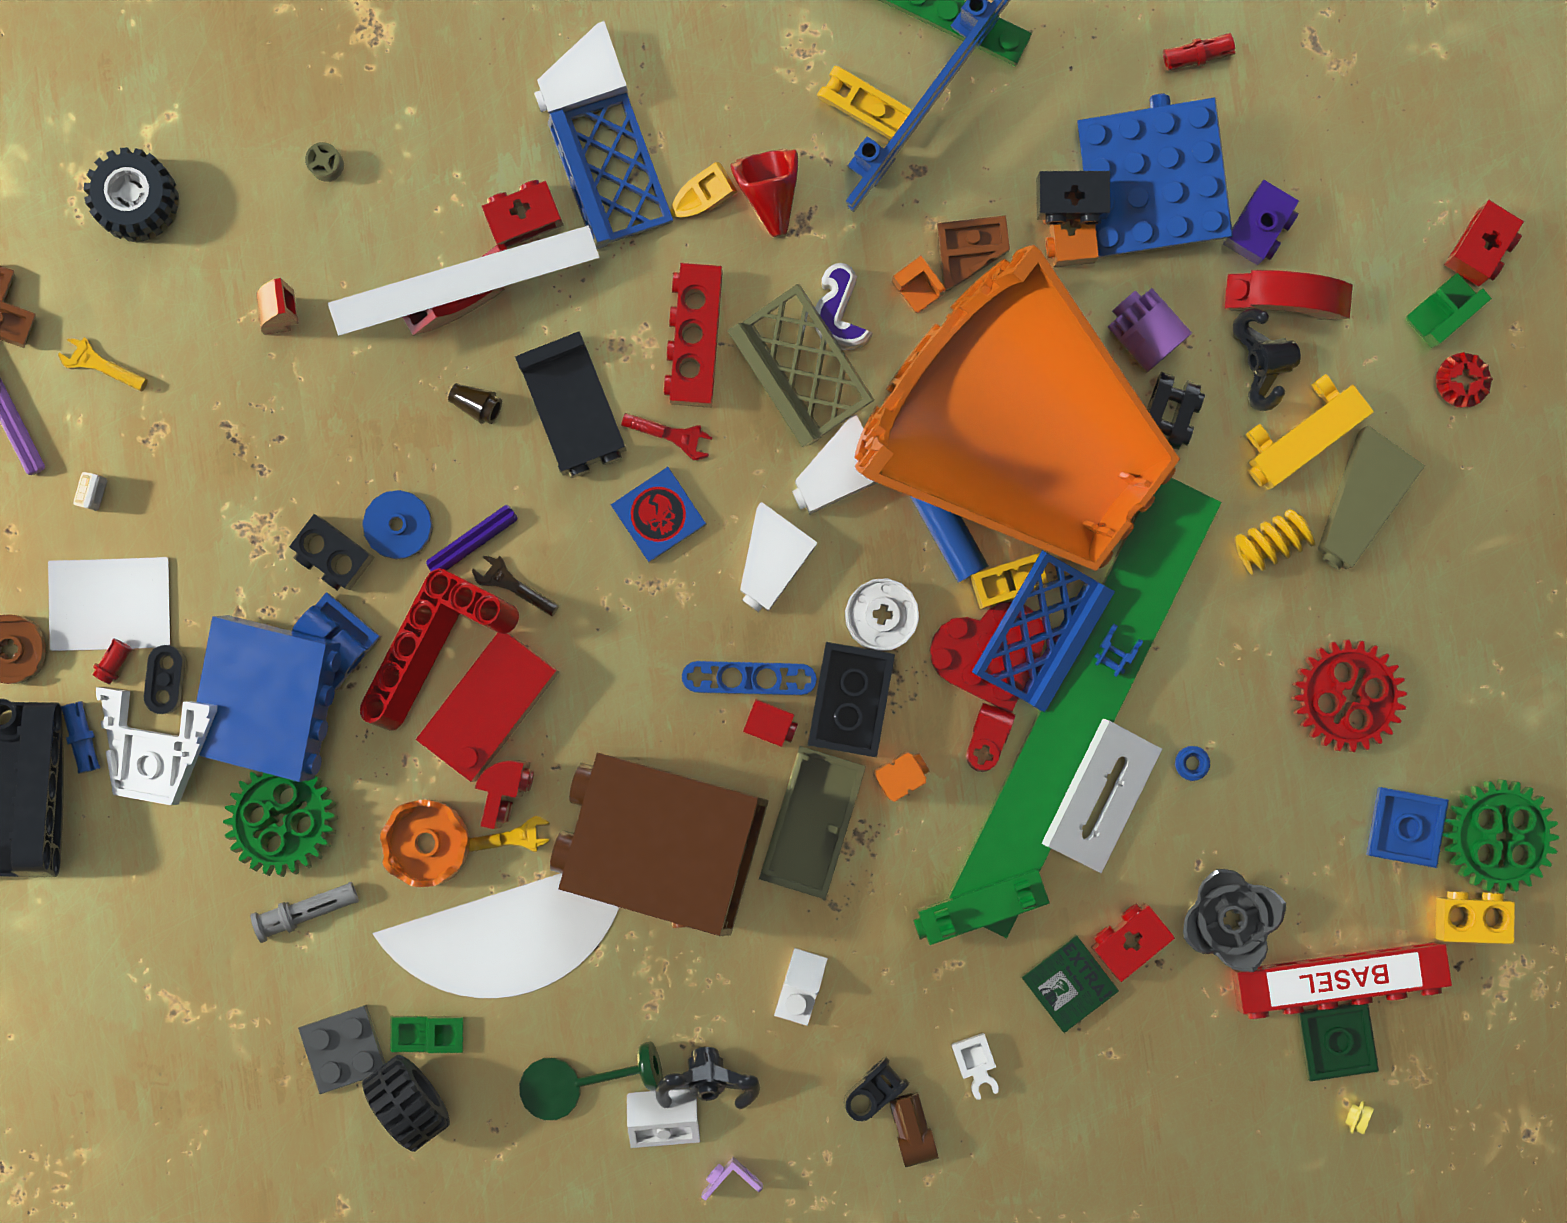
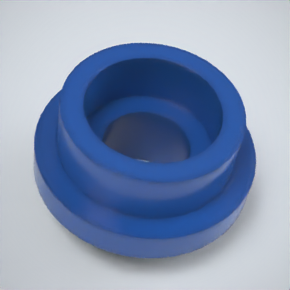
M1188 746L1177 754L1175 768L1182 778L1196 781L1208 773L1210 758L1202 748ZM1192 756L1198 761V766L1194 770H1190L1186 766L1187 759Z

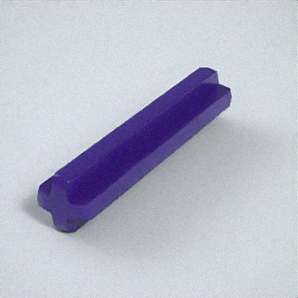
M503 506L426 561L427 567L431 572L439 568L448 570L516 522L518 519L517 515L510 506Z

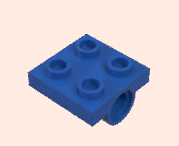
M327 592L316 605L310 607L300 617L292 629L295 632L341 643L339 650L341 653V664L337 672H335L333 681L335 690L341 686L381 638L380 635Z

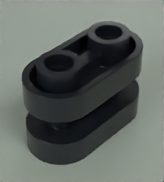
M1160 372L1147 410L1162 433L1167 435L1166 439L1172 448L1179 450L1182 444L1188 446L1194 426L1189 424L1193 412L1199 413L1205 394L1200 392V384L1188 380L1183 390L1173 387L1175 376ZM1168 400L1178 403L1172 422L1162 419Z

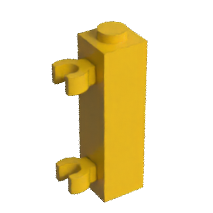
M1325 374L1311 384V386L1326 404L1274 443L1261 424L1245 434L1248 440L1260 452V454L1248 462L1252 467L1249 473L1259 486L1265 485L1268 490L1275 487L1374 412L1354 385L1339 393L1332 380Z

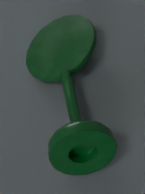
M651 1041L646 1042L638 1048V1065L578 1078L576 1071L567 1062L557 1058H543L532 1063L524 1071L519 1083L520 1098L524 1107L533 1116L542 1120H558L567 1116L577 1106L581 1095L580 1087L640 1074L644 1086L650 1091H655L658 1083L663 1079L660 1058L654 1043Z

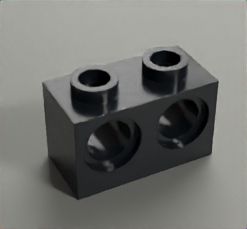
M313 514L289 546L296 552V555L293 557L296 561L309 570L313 566L324 573L321 579L337 591L341 586L351 590L375 558L316 514ZM320 535L324 540V547L319 553L312 554L308 547L309 541L312 537ZM349 556L352 561L351 570L346 574L340 575L336 570V563L340 557Z

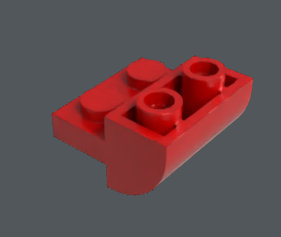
M520 760L503 761L490 766L481 774L475 789L488 792L481 827L497 829L502 827L503 823L509 822L513 808V802L508 801L509 796L514 798L522 797L524 792L531 790L534 771L529 770L530 762Z

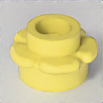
M1362 1101L1360 1106L1353 1104L1347 1117L1346 1124L1352 1126L1350 1130L1352 1134L1356 1131L1364 1135L1374 1108L1364 1105L1365 1101Z

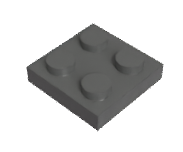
M367 1004L298 1028L319 1094L364 1080L386 1064Z

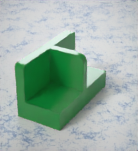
M1455 274L1406 316V320L1431 348H1434L1492 298L1483 288L1475 292L1459 274Z

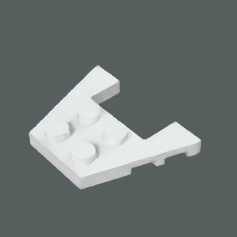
M96 687L97 700L102 701L104 721H101V727L107 731L110 749L106 751L113 795L166 805L179 804L217 712L218 705L184 701L180 735L177 736L128 727L130 691L109 687Z

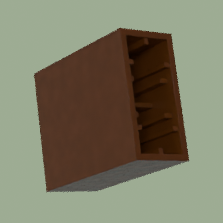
M601 753L596 754L593 766L580 763L573 777L569 794L570 803L582 806L575 832L562 830L559 833L550 860V870L562 873L558 889L717 936L731 935L769 800Z

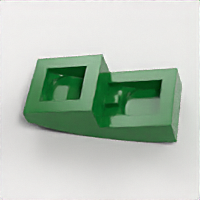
M391 1016L390 1051L463 1053V1017Z

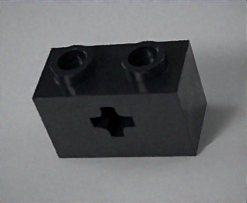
M1110 171L1039 172L1036 178L1037 220H1045V223L1048 225L1066 224V219H1080V224L1096 225L1101 223V219H1107L1110 214ZM1070 192H1074L1075 198L1080 199L1076 206L1072 205L1070 199H1066Z

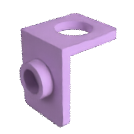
M733 1157L725 1167L718 1164L708 1175L706 1180L710 1184L703 1190L701 1198L706 1201L732 1170L758 1192L763 1189V1183Z

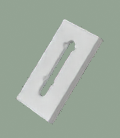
M1102 719L1041 844L1102 873L1162 748L1109 720ZM1123 756L1125 764L1089 837L1083 839L1082 827L1086 825L1108 780V774H1111L1117 760Z

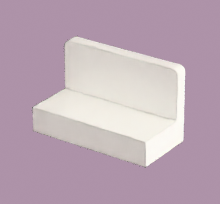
M690 1088L670 1090L669 1096L672 1099V1104L668 1108L660 1106L656 1100L655 1091L628 1093L627 1128L630 1147L639 1148L699 1143L700 1129L697 1114V1096L691 1094Z

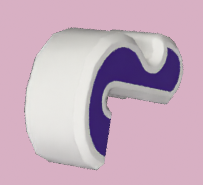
M836 263L830 266L822 277V288L824 290L830 289L831 291L819 299L815 308L841 349L855 350L867 344L872 337V332L841 321L856 284L857 276L848 264ZM814 327L820 338H822V334L820 333L818 328Z

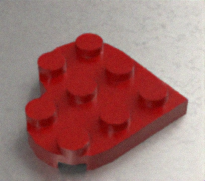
M1012 602L997 604L987 610L980 620L969 617L953 618L943 624L934 634L929 649L931 663L937 674L948 683L1012 713L1019 698L972 672ZM1023 605L1025 615L1034 612L1027 605ZM1040 618L1027 622L1029 637L1044 632L1043 623ZM1020 625L1009 629L1006 635L1007 645L1022 640ZM1045 640L1031 645L1034 659L1040 657ZM1024 648L1009 653L1012 667L1027 662ZM1002 656L992 659L986 672L995 674L1005 670ZM1028 670L1013 675L1015 686L1023 691L1030 677Z

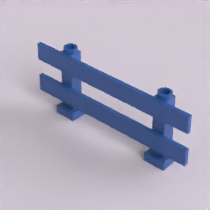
M966 0L961 8V12L951 24V28L964 37L965 40L886 147L882 148L867 136L861 142L854 153L855 156L847 165L862 177L846 200L848 209L855 212L873 186H877L896 160L895 156L976 47L979 48L1011 0H993L992 3L988 0Z

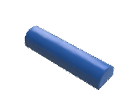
M910 496L958 583L989 566L961 516Z

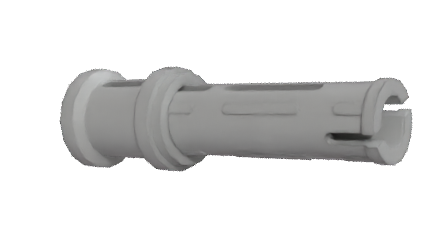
M348 882V884L291 905L289 902L279 903L276 909L260 915L255 912L250 917L259 942L263 943L267 941L269 936L285 930L289 933L295 931L297 924L350 904L358 903L359 899L353 883Z

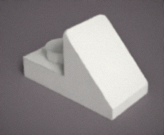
M794 948L774 1016L808 1026L828 958Z

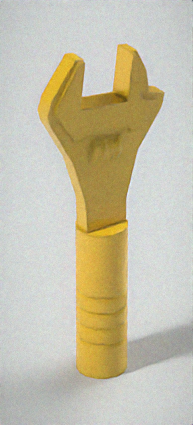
M85 337L81 341L67 339V341L77 346L70 359L60 352L58 353L62 364L66 368L95 369L139 391H143L147 385L148 380L100 357Z
M534 816L509 832L470 838L469 852L506 845L523 846L533 852H537L538 847L550 842L549 838L537 839V826L550 825V822L539 816Z

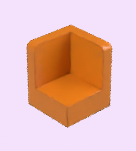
M919 256L896 273L892 279V283L915 313L922 311L945 292V287L922 256Z

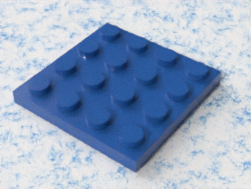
M1215 97L1077 120L1083 171H1110V214L1107 219H1101V223L1095 225L1098 258L1233 237Z

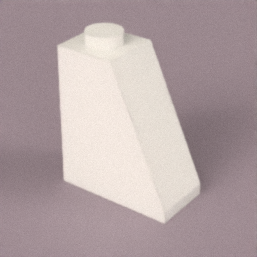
M605 21L597 23L538 78L540 91L534 92L540 111L548 110L549 116L550 113L560 110L567 112L617 95L629 94Z
M857 414L851 416L795 480L797 489L793 490L792 493L800 510L806 507L809 514H812L877 484V482L865 478L855 468V464L858 462L854 458L855 451L863 431Z
M762 502L756 510L740 588L741 592L745 594L742 601L757 612L762 607L767 611L772 608L817 546L815 540Z

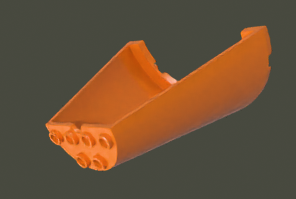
M1030 245L1017 250L1012 256L1011 262L1004 258L980 277L952 304L950 308L953 312L946 316L947 320L941 327L938 324H934L915 347L887 386L886 390L891 394L885 397V402L880 408L878 406L874 407L861 433L854 456L858 460L855 468L857 472L867 479L1097 571L1111 560L1113 556L1112 550L1120 540H1124L1132 532L1134 524L1131 520L1138 510L1145 512L1154 502V494L1161 484H1166L1173 477L1176 471L1174 467L1180 458L1041 250L1035 245Z

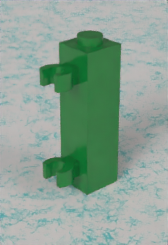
M1034 868L917 909L919 918L913 921L919 939L927 938L929 945L1050 904L1039 871Z

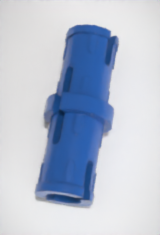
M83 701L61 706L69 737H66L67 745L71 744L78 774L100 769L92 741L95 735L94 731L89 730Z

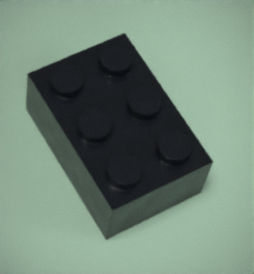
M831 642L825 643L808 739L809 746L877 758L895 654Z

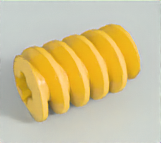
M1289 509L1285 511V520L1277 515L1272 518V525L1266 521L1261 523L1260 532L1255 528L1249 529L1247 532L1248 539L1242 534L1235 536L1238 555L1252 576V565L1254 564L1261 571L1266 570L1264 561L1266 558L1274 565L1278 564V552L1286 559L1290 558V546H1293L1299 553L1302 552V540H1305L1311 547L1315 545L1313 534L1302 515Z

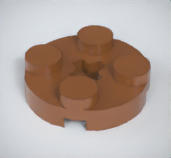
M0 615V683H21L40 672L46 656L45 638L41 633L40 627L25 617ZM10 639L13 640L14 645L18 646V652L14 653V658L9 659L8 654L2 653V646H7Z

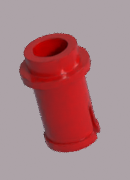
M113 638L99 664L95 663L93 665L95 670L92 675L107 684H111L113 680L119 678L117 673L133 649L126 643Z

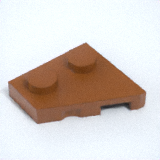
M1006 215L937 223L945 291L951 290L1010 250Z

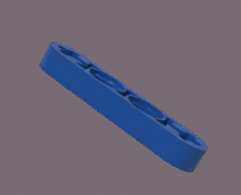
M695 661L686 665L682 672V682L685 687L697 693L805 695L813 690L817 681L816 673L811 667L805 664ZM695 667H701L702 673L713 674L711 667H719L716 676L718 688H711L712 681L710 680L701 681L700 687H694V682L688 680V673H694ZM728 668H736L742 674V681L735 688H729L722 682V674ZM766 668L773 670L777 677L775 685L769 689L760 687L756 680L759 671ZM780 668L788 669L786 676H796L798 670H805V676H811V683H806L804 689L800 690L797 689V683L786 682L788 689L780 690L782 682Z

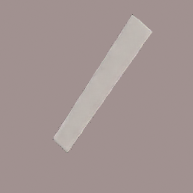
M588 225L329 302L328 306L338 336L594 260L599 258Z

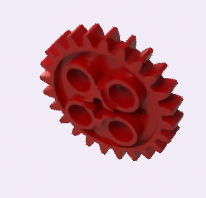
M1343 640L1340 650L1336 642L1329 643V653L1322 647L1316 649L1318 660L1306 657L1305 660L1310 666L1309 670L1303 668L1297 670L1304 677V680L1293 682L1292 684L1296 688L1301 689V694L1291 697L1292 700L1299 701L1302 704L1301 707L1294 711V714H1305L1306 718L1301 722L1300 726L1307 727L1311 725L1313 727L1309 734L1310 738H1315L1320 734L1323 735L1321 739L1322 746H1327L1334 740L1335 751H1341L1344 743H1346L1348 751L1355 752L1358 742L1363 750H1369V739L1376 744L1383 743L1380 736L1381 732L1387 735L1393 734L1388 724L1390 722L1401 723V719L1395 715V711L1406 710V706L1398 703V698L1406 696L1407 692L1397 690V685L1404 682L1405 679L1400 677L1394 678L1393 673L1399 666L1391 665L1387 667L1386 662L1390 656L1388 653L1376 657L1378 646H1371L1365 651L1364 641H1358L1354 649H1352L1350 640ZM1339 663L1345 664L1349 669V676L1344 682L1338 681L1334 675V669ZM1360 668H1363L1365 672L1352 691V695L1356 699L1354 702H1347L1345 704L1347 697L1343 695V691L1353 688ZM1370 679L1377 681L1380 686L1379 694L1375 698H1370L1365 692L1366 683ZM1324 693L1333 699V708L1328 713L1321 711L1318 706V700ZM1342 706H1344L1343 711L1341 713L1339 723L1335 724L1334 718L1336 714H1338V712L1341 710ZM1354 710H1359L1364 716V723L1359 729L1353 728L1349 722L1350 714Z

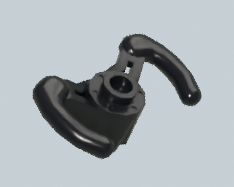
M1254 308L1247 309L1238 315L1233 322V333L1237 339L1247 346L1249 351L1248 365L1254 371V381L1248 393L1249 403L1255 410L1267 411L1272 410L1281 402L1285 395V389L1282 386H1276L1268 397L1265 398V395L1279 374L1291 372L1293 368L1299 365L1301 354L1299 346L1295 341H1287L1286 338L1271 340L1249 327L1250 322L1255 321L1264 324L1269 319L1268 313Z
M700 1047L692 1051L691 1057L688 1059V1071L682 1074L673 1073L666 1075L658 1083L655 1090L656 1100L660 1106L668 1108L672 1104V1099L669 1096L670 1090L690 1087L691 1094L697 1096L698 1099L710 1101L716 1099L725 1088L745 1090V1092L735 1099L734 1104L738 1109H743L757 1098L760 1084L758 1078L753 1075H741L723 1068V1058L719 1056V1051L716 1048Z

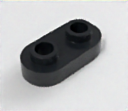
M158 646L151 651L148 657L144 702L150 711L157 714H169L175 711L181 702L185 657L181 650L175 646ZM167 656L173 659V666L170 669H166L163 666V660ZM164 690L170 696L166 703H162L159 700V694Z

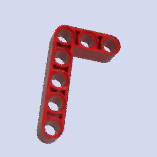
M439 568L430 572L361 702L360 715L365 722L389 731L396 730L401 726L459 614L498 633L506 634L511 632L518 623L519 612L517 608L509 602L444 569Z

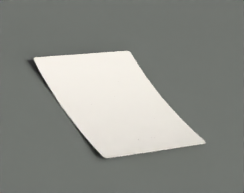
M167 557L53 560L48 562L49 637L51 651L108 649L113 638L126 643L132 649L156 648L161 645H170L169 565Z

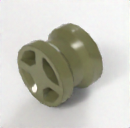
M319 142L312 145L306 153L305 163L307 168L317 179L330 182L341 175L344 169V161L333 145Z

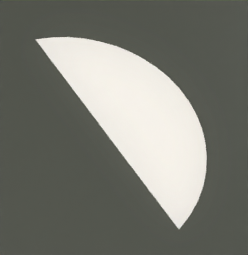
M562 873L372 934L396 963L413 976L431 986L461 996L503 998L529 993L548 986L579 966L602 941L612 925L619 907L559 890Z

